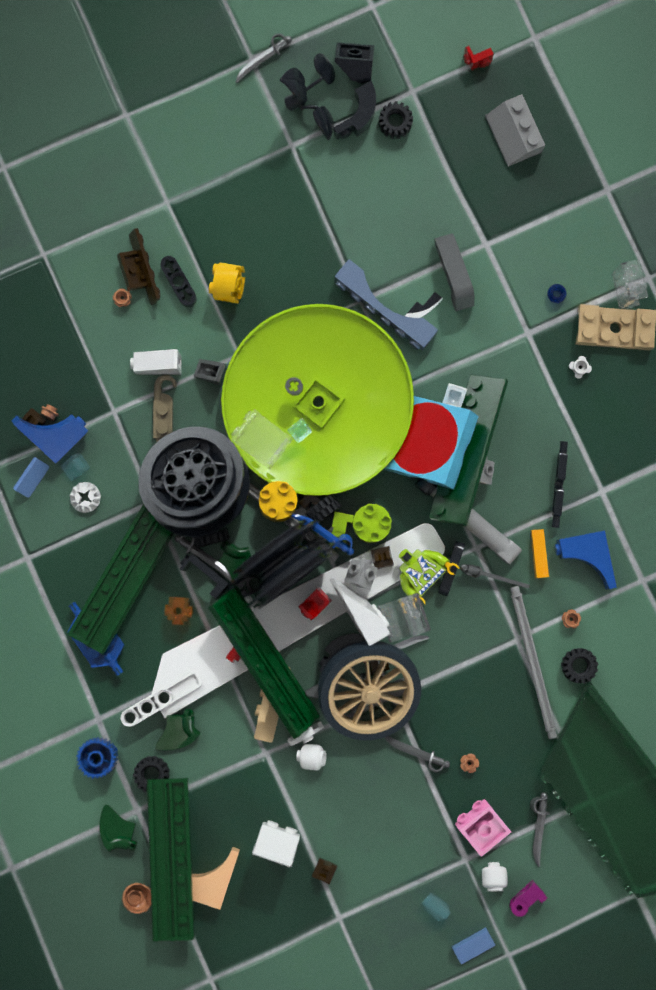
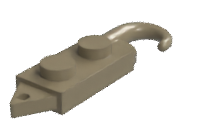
M161 375L154 384L153 439H156L157 442L173 432V399L171 396L162 393V383L165 380L171 381L174 388L177 387L176 380L170 375Z

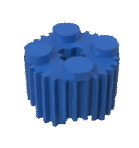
M97 737L82 744L83 746L79 747L80 750L77 751L78 754L76 755L78 759L76 760L79 761L77 765H80L79 769H82L81 772H84V776L87 775L88 778L91 776L92 779L94 777L99 778L113 771L119 756L117 754L118 749L114 743H110V740L107 741V738ZM94 754H99L101 760L96 762V757H94Z

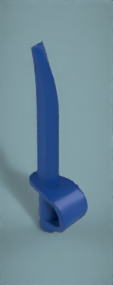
M292 514V517L299 521L306 519L305 525L313 521L306 516ZM319 524L312 528V530L330 543L334 542L333 549L337 546L342 551L347 552L348 555L354 554L352 548L353 540L350 535L342 534L337 538ZM342 540H347V541H349V542H350V545L348 546V545H347L346 543H344Z

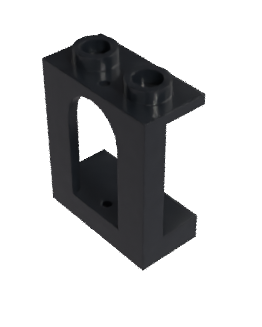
M186 555L180 562L182 566L179 569L186 572L193 563L217 583L210 592V595L215 599H219L230 586V583L196 555Z

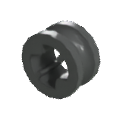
M292 377L286 381L285 388L290 395L297 396L303 391V384L300 379ZM292 382L295 384L296 382L299 383L297 391H294V389L293 391L289 390Z

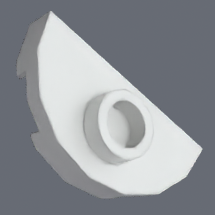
M318 721L311 725L300 737L296 739L290 737L287 741L290 746L301 741L305 744L314 739L313 734L323 729L324 726L321 721Z

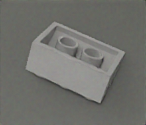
M522 94L503 102L485 115L507 166H511L543 151L545 143Z

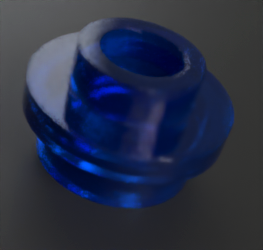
M560 284L552 285L547 292L548 299L553 303H561L567 295L566 289ZM558 291L560 296L555 297L553 292Z

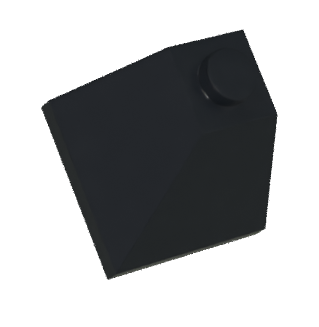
M337 42L335 62L352 81L360 84L370 82L374 45Z

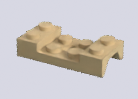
M584 304L578 306L579 321L575 345L652 350L654 348L656 310L601 308L597 305ZM611 324H618L620 331L613 333L610 330Z

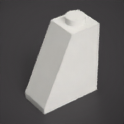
M178 349L134 352V358L130 359V368L138 375H181L182 356Z

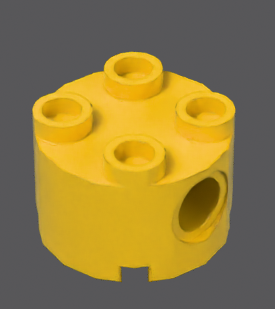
M226 263L214 264L212 270L214 278L213 282L209 284V293L213 294L214 300L238 304L239 301L237 299L242 298L245 285V277H242V273H245L244 266Z
M281 481L267 484L260 491L259 509L262 515L273 522H284L291 518L297 506V494L293 487L287 482Z

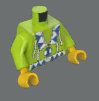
M404 549L399 554V558L404 562L399 567L402 572L400 574L401 587L410 600H414V606L418 610L420 609L416 605L417 601L420 600L425 605V600L422 597H418V594L422 596L446 571L451 575H455L450 570L453 565L460 569L457 564L449 563V559L436 551L424 550L421 552L417 549L411 554L407 549Z

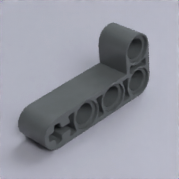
M451 233L434 238L435 247L451 289V299L455 311L473 307L475 300L474 289L454 234Z

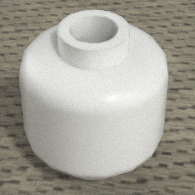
M305 744L301 750L297 751L296 759L297 762H300L301 768L317 771L322 766H325L326 751H323L320 745Z
M499 862L488 863V867L482 869L483 887L487 888L488 892L503 891V888L508 885L507 869L500 866Z

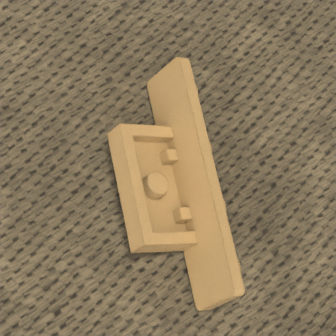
M261 690L260 697H263L261 705L257 704L255 716H258V722L254 738L272 743L279 716Z

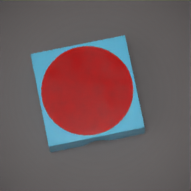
M414 396L413 415L407 436L396 456L384 469L407 477L421 478L429 483L454 490L463 464L464 452L470 443L479 416L468 409Z

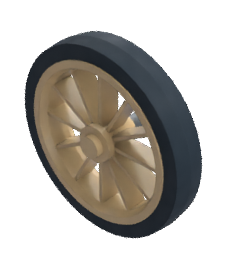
M366 641L342 649L326 664L318 683V700L324 717L337 732L356 740H376L400 730L416 712L421 698L420 677L412 660L398 647L381 641H377L370 646ZM368 660H381L373 678L370 679ZM365 661L366 673H362L359 676L352 666ZM387 662L395 666L393 670L380 678ZM349 669L359 680L360 684L340 677ZM400 673L403 674V682L386 684ZM337 683L355 689L334 693ZM404 689L402 698L384 693ZM353 698L339 709L334 703L335 700ZM380 698L397 703L398 705L389 712L381 703ZM377 702L386 715L374 720L373 704ZM360 703L352 719L344 715ZM366 704H369L370 721H358Z

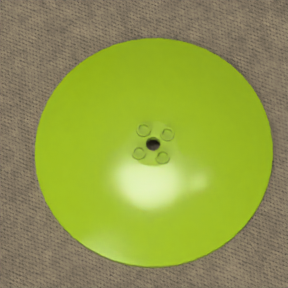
M328 304L302 305L281 311L269 317L255 327L240 343L225 373L221 398L222 415L229 439L238 449L246 465L268 483L275 481L287 482L297 494L312 496L332 495L354 489L379 474L396 456L411 425L414 407L413 383L411 373L401 350L390 335L377 323L356 311ZM292 377L300 379L303 384V391L297 396L290 395L285 388L286 381ZM292 382L289 390L293 391L294 389V391H297L299 383L296 382L295 384ZM316 397L324 399V404L321 407L314 406L313 401Z

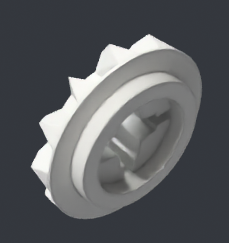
M89 482L78 483V485L72 488L70 494L72 506L83 513L95 510L101 500L99 489ZM79 492L83 494L89 492L88 498H90L89 500H91L92 502L86 500L81 502L82 497L80 496Z

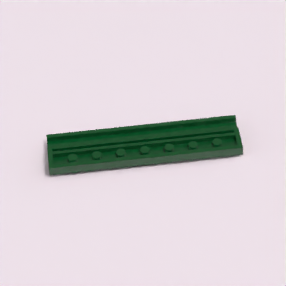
M470 375L461 408L471 410L479 417L470 443L464 452L463 464L454 490L438 485L429 515L431 520L467 526L507 388V379Z
M144 504L67 634L103 655L106 653L174 533L160 525Z
M234 587L208 608L292 738L296 739L320 715L251 608L247 609L248 603L239 589Z
M188 778L147 779L152 941L194 940Z

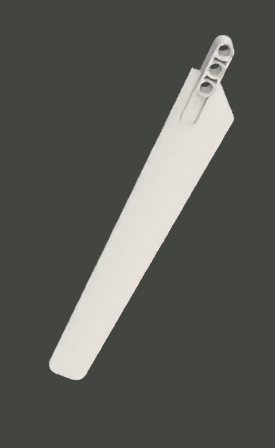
M424 523L373 548L378 549L390 546L394 566L378 569L370 590L344 581L352 561L351 559L283 593L263 608L255 607L254 614L277 650L281 651L347 612L330 579L334 578L368 600L400 581V574L402 572L399 567L404 562L399 558V554L404 549H407L411 554L418 549L421 552L424 550L436 551L443 555L445 546L435 528L431 524ZM371 550L353 558L359 561L361 558L372 561L371 565L374 566ZM320 587L332 602L317 617L310 620L302 615L298 606ZM220 625L163 653L152 694L122 712L121 722L125 726L137 725L161 711L164 718H167L168 715L176 713L248 670L242 659L239 662L235 660L234 663L226 659L233 645ZM163 692L169 694V701L167 703H162L159 699L160 694ZM145 702L152 704V711L150 713L143 711V704ZM128 712L135 714V721L133 723L126 721Z

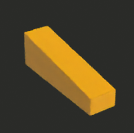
M544 529L531 530L535 578L549 577Z

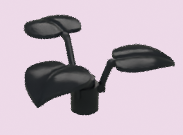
M319 53L314 57V66L320 78L307 87L305 86V78L297 68L287 70L279 81L286 85L292 93L285 97L286 107L290 111L299 107L301 110L315 109L313 111L314 120L326 139L330 140L334 121L329 110L324 106L305 105L309 89L323 79L328 85L332 84L335 80V70L332 63L324 54Z

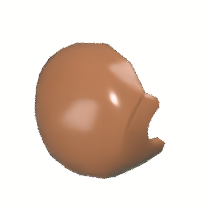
M142 883L128 885L122 895L124 907L134 914L148 911L151 907V889Z

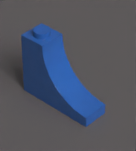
M72 414L59 423L47 426L28 423L18 416L12 420V423L55 464L88 432L85 427L87 423L81 417L75 418Z
M605 531L556 540L557 544L554 545L557 556H560V559L570 558L587 563L600 575L605 589L617 588Z

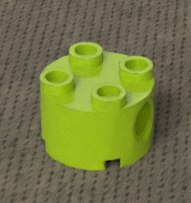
M367 504L361 507L353 518L355 535L366 543L382 541L391 529L389 513L377 504Z

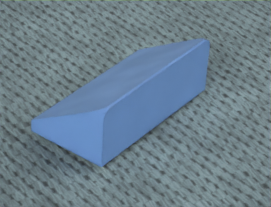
M34 457L13 487L14 490L26 497H30L48 471L49 465Z
M485 927L453 945L452 949L460 963L463 964L494 947L495 943Z

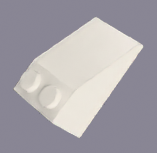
M268 820L267 823L263 822L253 854L291 867L300 834L291 827H286V829L278 827L279 824L274 821Z

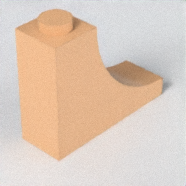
M232 847L227 859L214 870L202 874H192L193 901L219 910L221 909L240 849Z

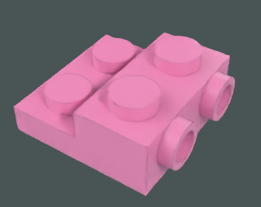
M485 799L483 801H476L472 806V810L467 814L462 813L459 815L455 823L459 831L481 857L511 833Z

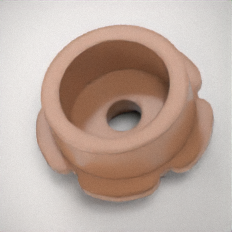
M119 289L114 293L113 300L118 307H126L131 303L132 295L129 291Z
M48 404L46 407H41L42 411L40 414L52 421L59 416L56 413L57 409Z
M572 609L564 612L562 615L563 625L567 628L578 627L581 621L580 614Z
M474 754L461 757L460 767L464 772L473 773L479 767V760L476 759Z

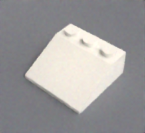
M334 578L330 579L352 622L369 646L390 634L387 629L390 625L375 604L371 605L365 598Z

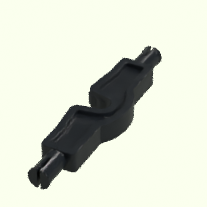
M560 441L554 483L551 527L560 528V516L562 515L564 498L563 482L566 479L568 442Z

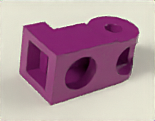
M532 879L510 900L511 911L518 917L524 916L532 904L537 900L543 903L547 896Z

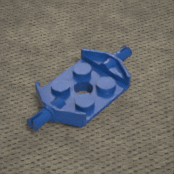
M76 602L72 603L73 606H68L75 615L73 623L81 611ZM117 634L104 655L72 638L90 663L91 668L109 666L113 669L116 676L124 672L117 663V659L124 648V643Z

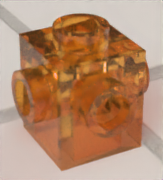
M169 597V604L165 605V616H168L167 620H172V624L184 625V621H189V618H192L193 606H190V598ZM177 608H180V609H181V613H180V614H177V612H176Z

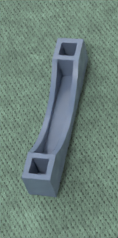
M350 259L335 275V285L342 291L346 289L351 293L350 297L358 303L361 301L366 305L365 309L371 314L376 313L380 316V321L386 326L391 325L395 328L394 332L401 338L405 336L410 340L409 344L418 350L420 348L423 351L437 334L438 329L424 318L402 316L383 306L371 292L364 270Z

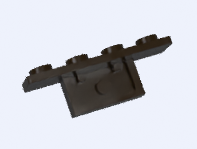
M135 228L129 234L133 251L119 253L117 258L127 290L132 291L145 288L150 305H155L160 300V290L156 287L155 274L149 265V255L143 246V236L139 233L138 228Z

